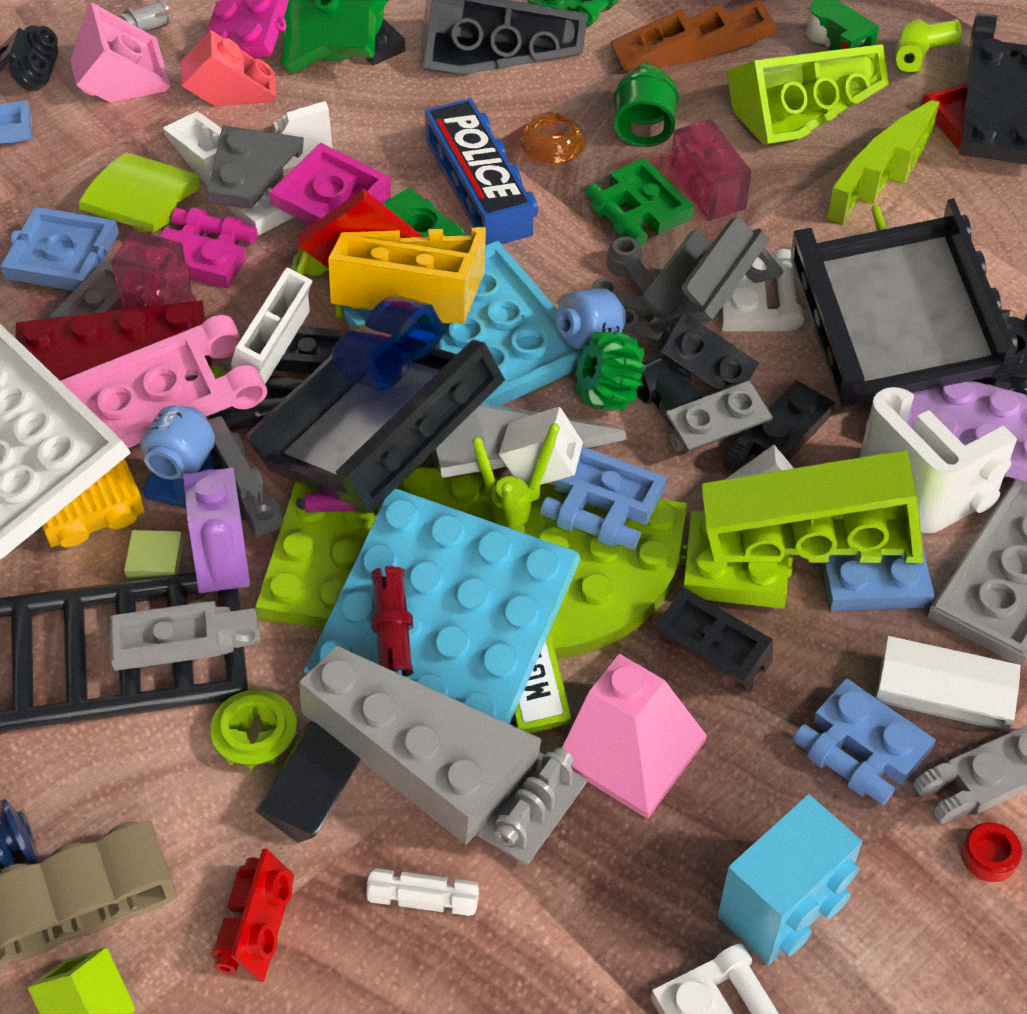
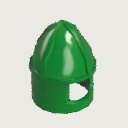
M644 61L641 65L627 72L614 90V129L617 135L626 143L637 147H652L667 141L675 130L679 92L676 83L665 71L648 61ZM664 121V129L656 136L639 137L631 132V122L653 125Z

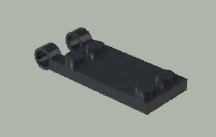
M977 12L970 39L959 154L1027 165V45L994 39L997 15Z

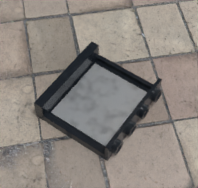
M954 198L947 200L944 217L820 243L816 242L811 227L793 231L790 259L841 408L871 402L878 392L886 388L897 387L914 393L1007 373L1012 355L1017 351V337L1011 325L1006 326L1001 314L1002 303L1000 294L995 287L991 288L986 277L987 268L984 255L981 251L975 250L971 240L972 230L970 221L966 215H961Z
M377 312L245 436L268 470L371 513L505 379L485 342L472 339L458 354L395 336L383 314Z

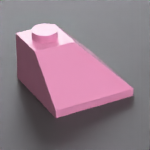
M91 2L86 8L70 60L76 85L87 95H96L108 102L167 91L171 85L157 38Z
M619 654L589 691L562 749L569 752L574 758V762L571 765L573 772L586 778L590 784L648 819L704 744L707 735L664 679Z

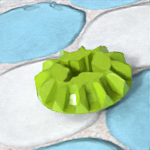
M255 689L235 694L222 703L213 716L210 732L216 752H219L230 766L234 763L243 764L252 771L257 764L268 762L274 766L279 755L284 751L291 752L292 741L295 734L298 733L294 709L285 698L268 690ZM255 715H258L262 728L265 731L260 732L258 740L250 744L247 733L244 731L251 729L252 723L255 722Z

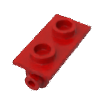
M267 848L262 849L260 858H247L245 865L238 867L227 908L232 912H243L242 917L223 918L216 945L211 953L213 958L216 959L214 964L216 970L226 974H235L238 966H242L259 982L265 981L270 960L276 952L277 936L286 904L292 896V883L295 876Z

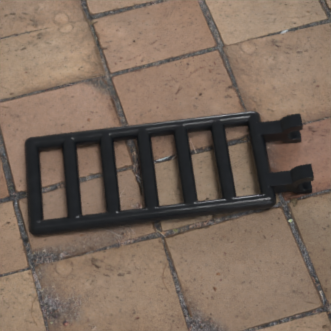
M196 572L0 597V618L11 617L12 709L0 711V732L226 701L235 694L248 690L244 647H233V652L224 655L226 680L194 684L193 660L172 663L173 687L141 692L139 667L119 670L120 695L88 699L84 607L115 603L117 615L137 612L136 600L167 596V607L188 605L187 593L199 592ZM238 588L218 591L219 607H229L230 611L240 610ZM64 610L66 702L34 706L32 614Z

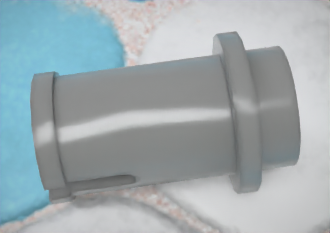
M157 0L155 3L136 10L127 8L124 10L123 15L119 16V18L145 32L168 25L172 21L171 13L155 17V14L169 9L163 0Z

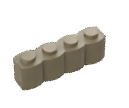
M152 821L121 823L112 828L108 835L97 842L85 844L80 842L69 843L58 848L52 856L40 864H14L0 871V969L9 962L21 961L43 954L66 940L81 938L99 932L122 918L133 917L155 910L178 897Z

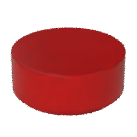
M984 822L974 826L968 832L962 845L961 856L964 865L975 877L987 882H1001L1011 877L1017 869L1022 858V846L1015 833L1006 826L994 822Z

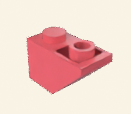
M212 30L181 60L182 87L213 106L272 102L276 98L275 71L265 61L261 59L256 60L241 50L233 40L223 38Z

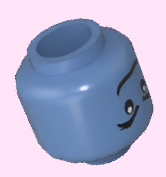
M603 288L576 290L565 295L559 305L556 316V326L566 344L576 350H583V344L590 343V339L595 332L622 333L626 323L624 306L614 293Z
M171 405L164 407L156 415L141 438L140 449L147 467L157 476L169 480L183 479V474L196 473L201 468L214 447L215 434L205 415L193 407Z

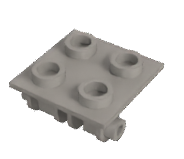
M556 748L553 753L547 752L545 755L539 752L537 769L525 780L522 786L476 835L527 866L587 783L586 778L573 772L571 765L574 762V758L562 748Z

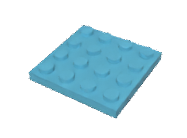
M499 241L485 246V273L464 325L442 323L437 320L413 316H397L393 313L353 309L349 306H343L344 318L354 332H357L379 312L383 314L395 336L458 354L472 339L485 342L505 379L483 402L487 404L502 406L575 372L578 369L576 358L581 357L583 350L573 349L565 343L556 326L558 309Z
M395 488L385 498L303 672L307 675L336 646L379 665L377 634L371 630L370 618L375 614L371 572L381 568L382 576H386V566L401 567L405 570L404 581L407 611L413 615L414 627L409 630L411 661L414 673L407 678L510 724L581 560L579 553ZM398 670L400 675H402V670Z

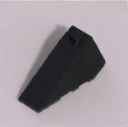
M426 0L422 31V69L464 75L580 55L583 53L588 14L512 0Z

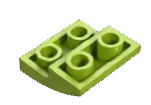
M126 152L110 163L94 179L80 199L79 209L96 214V217L112 219L131 225L134 230L141 233H154L172 222V214L174 209L177 208V203L199 190L200 174Z

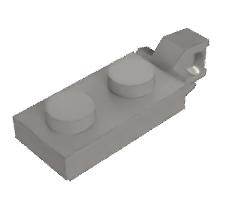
M215 601L117 614L109 617L111 663L114 671L221 656V654L225 655L233 652V647L239 648L260 643L259 620L255 608L230 611L229 607H216Z

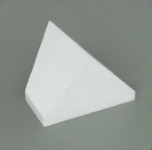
M326 101L287 112L284 116H281V119L276 120L277 122L272 123L275 133L304 137L303 153L299 158L293 156L283 167V170L297 166L320 142L333 148L329 109Z

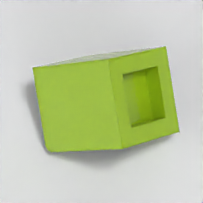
M107 947L65 959L27 987L40 1014H133L135 1011L133 1001Z

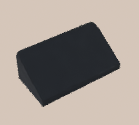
M313 721L309 722L255 812L297 843L315 837L359 763L360 757L319 724Z

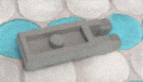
M1027 725L949 760L948 763L935 766L915 779L913 787L921 797L931 795L953 784L959 791L954 796L941 801L932 811L939 824L950 823L972 812L977 815L1027 792Z

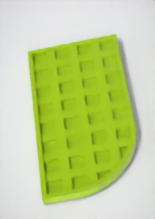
M418 466L396 487V489L496 523L491 513V499L485 495V483L480 474L469 473L442 478L435 468ZM494 477L497 481L502 479V477ZM295 481L255 609L258 619L324 629L380 509L371 513L358 511L306 513L305 510L297 507V499L305 496V493L321 492ZM545 483L540 485V498L531 502L530 518L523 524L526 534L577 551L581 558L550 629L557 659L589 653L618 641L641 626L664 602L673 587L678 572L687 509L686 502L660 499L647 525L627 519L625 526L641 532L636 548L631 550L618 544L612 548L599 543L598 537L576 528L570 532L557 527V521L542 516L540 511L546 497L564 502L567 495L556 492L555 485ZM588 503L583 508V510L606 518L609 513L607 510Z

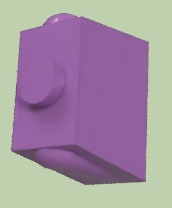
M234 467L218 470L207 469L202 472L183 474L187 520L199 593L250 586Z

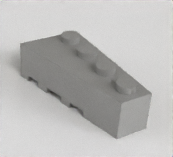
M336 646L299 681L303 715L320 725L360 757V761L465 846L537 769L541 744L540 738L339 646Z

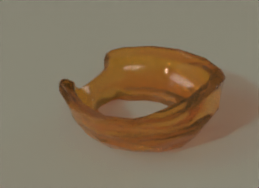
M547 112L539 114L527 123L520 134V143L523 150L534 161L544 163L565 162L582 155L586 148V140L582 128L571 118L559 113ZM558 121L565 122L571 126L570 131L561 136L544 134L538 128L543 125H556Z

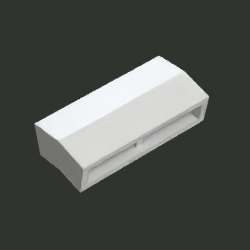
M288 267L285 269L236 346L231 361L232 369L243 365L254 366L259 371L264 384H266L310 312L308 293L313 280Z
M888 636L882 656L875 698L887 705L1008 732L1015 718L1021 665Z

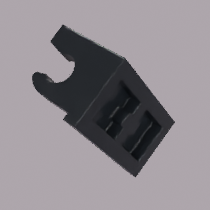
M684 587L654 627L655 632L659 634L660 640L669 645L675 643L737 680L738 686L747 692L753 689V680L758 670L766 672L773 662L772 638Z

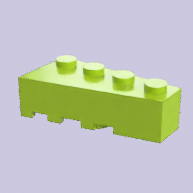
M907 450L702 483L706 530L714 562H781L785 555H800L808 559L809 563H828L830 555H858L860 563H881L882 555H904L905 563H924L918 498Z

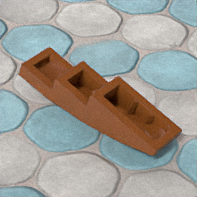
M756 0L730 13H727L722 4H719L690 18H687L683 9H679L610 41L624 71H631L644 61L663 68L703 60L742 48L777 34L775 22L762 1Z

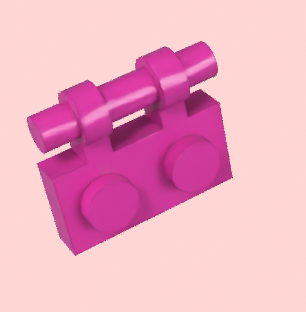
M177 207L172 214V223L183 226V229L180 231L165 227L149 250V258L154 270L228 289L246 261L245 248L237 244L239 241L253 244L257 238V228L244 224L240 218L227 216L225 219L208 215V212L204 209L192 207L190 210ZM204 232L219 235L216 240L202 235Z

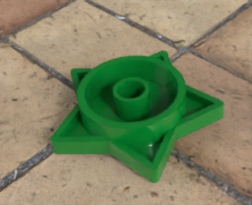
M289 0L284 15L286 32L281 65L289 74H294L318 60L339 61L351 56L373 58L375 54V36L382 25L384 6L389 0Z

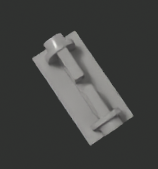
M750 380L666 412L667 417L676 432L670 434L671 445L676 452L683 450L685 453L760 425L773 418Z

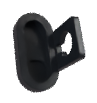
M31 25L24 30L19 27L0 46V71L9 63L10 73L19 85L30 91L42 89L50 79L58 55V38L56 34L46 26Z

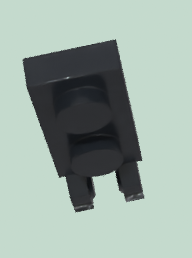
M796 380L768 408L773 417L772 420L749 428L740 436L726 453L723 465L731 471H736L752 454L759 456L773 445L789 461L832 416L835 402Z

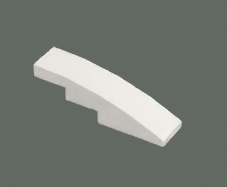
M197 111L163 127L164 135L195 173L200 174V179L209 187L222 128ZM270 187L264 190L263 197L252 209L225 205L237 218L242 219L244 224L256 227L258 236L294 218V216L270 204V191L272 190Z

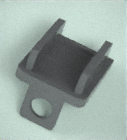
M740 217L730 219L712 243L700 230L691 231L642 297L643 303L655 315L649 326L656 333L664 332L669 326L674 328L683 312L700 323L711 321L745 274L754 283L779 278L783 273V269L764 248L769 241L766 234L760 228L751 230ZM757 257L764 262L766 270H759L752 266Z

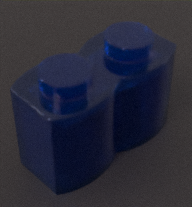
M393 295L385 298L372 309L365 324L358 325L347 331L338 340L331 355L346 380L383 391L397 384L405 376L413 360L420 359L429 354L441 341L445 329L432 304L400 295Z

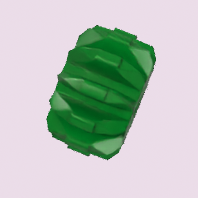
M595 332L590 339V343L583 344V353L581 357L576 358L578 369L574 373V377L578 378L575 392L581 396L583 404L604 411H624L629 402H635L637 398L636 390L638 386H643L641 377L646 369V366L642 364L644 349L638 346L637 339L620 332Z

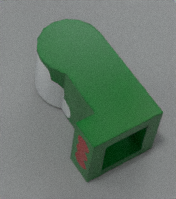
M814 0L811 3L806 35L812 42L824 44L831 51L876 45L879 25L838 0Z

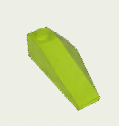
M883 44L754 60L726 70L732 110L763 145L801 139L819 125L837 117V114L860 103L889 85Z

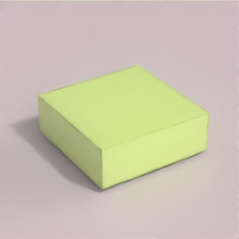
M132 530L124 568L127 581L178 575L184 546L182 531Z

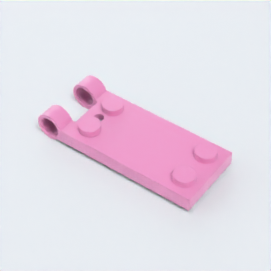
M226 315L211 317L202 325L61 380L83 404L124 442L127 448L141 443L142 436L156 415L164 407L171 405L193 407L202 412L206 417L231 406L237 409L252 408L261 403L267 395V388L259 371L251 365L236 367L226 375L217 379L214 378L204 356L209 355L215 359L229 357L234 354L236 346L242 339L234 321ZM195 375L198 376L195 380L190 381L195 377Z

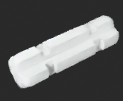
M375 868L369 874L366 894L367 899L371 903L390 905L391 900H398V906L438 912H444L445 907H450L453 914L471 916L475 914L478 906L479 886L475 881L456 879L454 884L447 883V877L402 872L401 877L394 876V870Z

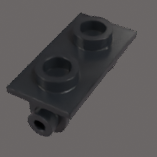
M685 312L681 314L674 328L667 327L659 339V342L663 344L660 351L661 354L718 392L749 381L759 364L758 361Z

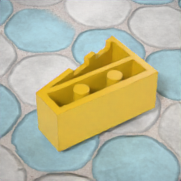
M486 227L471 228V235L443 236V229H428V237L400 238V230L342 232L328 258L331 304L349 306L353 309L393 313L397 316H413L437 320L442 323L464 325L485 273Z

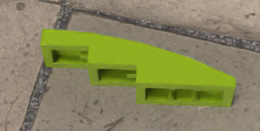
M931 100L901 117L876 136L851 161L832 189L827 220L843 225L858 199L874 204L888 179L905 183L932 135L939 102Z

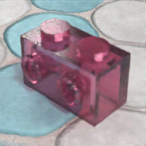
M712 119L674 130L672 149L668 154L670 169L708 221L746 210L752 170Z

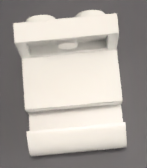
M897 387L883 389L874 397L859 458L904 450L908 451L918 498L921 532H938L975 511L982 513L992 507L1000 497L999 489L1004 474L1011 466L1010 458L1017 438L1003 425L965 446L930 410L917 416L914 429H912L907 424L914 395L908 390Z

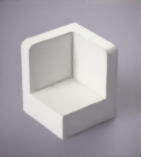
M560 407L511 421L507 425L499 456L511 474L521 478L525 483L530 482L550 425L553 423H557L560 429L541 485L575 475L583 442Z

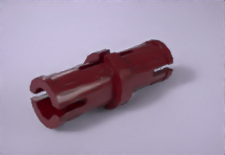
M386 566V576H382V569L377 568L371 572L375 614L370 618L371 630L377 634L379 665L398 673V670H402V676L408 677L414 673L409 630L414 627L413 615L407 611L404 581L405 570L401 567Z

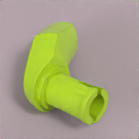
M915 19L906 23L900 32L895 50L898 68L905 72H919L925 53L929 48L960 44L962 40L960 21L953 19L947 22L927 24L921 19Z

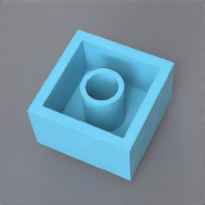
M808 794L728 867L717 918L767 965L773 962L782 952L789 957L792 956L810 937L812 930L809 926L821 915L827 919L832 918L848 901L851 893L846 888L860 870V867L855 862L863 841Z

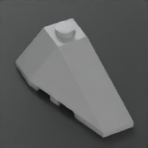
M482 403L430 454L431 464L442 478L481 472L472 443L475 437H480L487 452L491 468L506 467L499 456V451L507 425L511 421L540 412ZM567 417L582 440L583 447L591 448L626 440L625 430L617 425Z

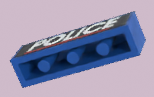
M472 98L425 110L426 142L473 228L486 227L485 246L495 241L505 244L533 236V217L538 215L536 199L531 191L526 192L517 166L515 164L510 165L507 160L502 140L494 138L487 115L479 112Z

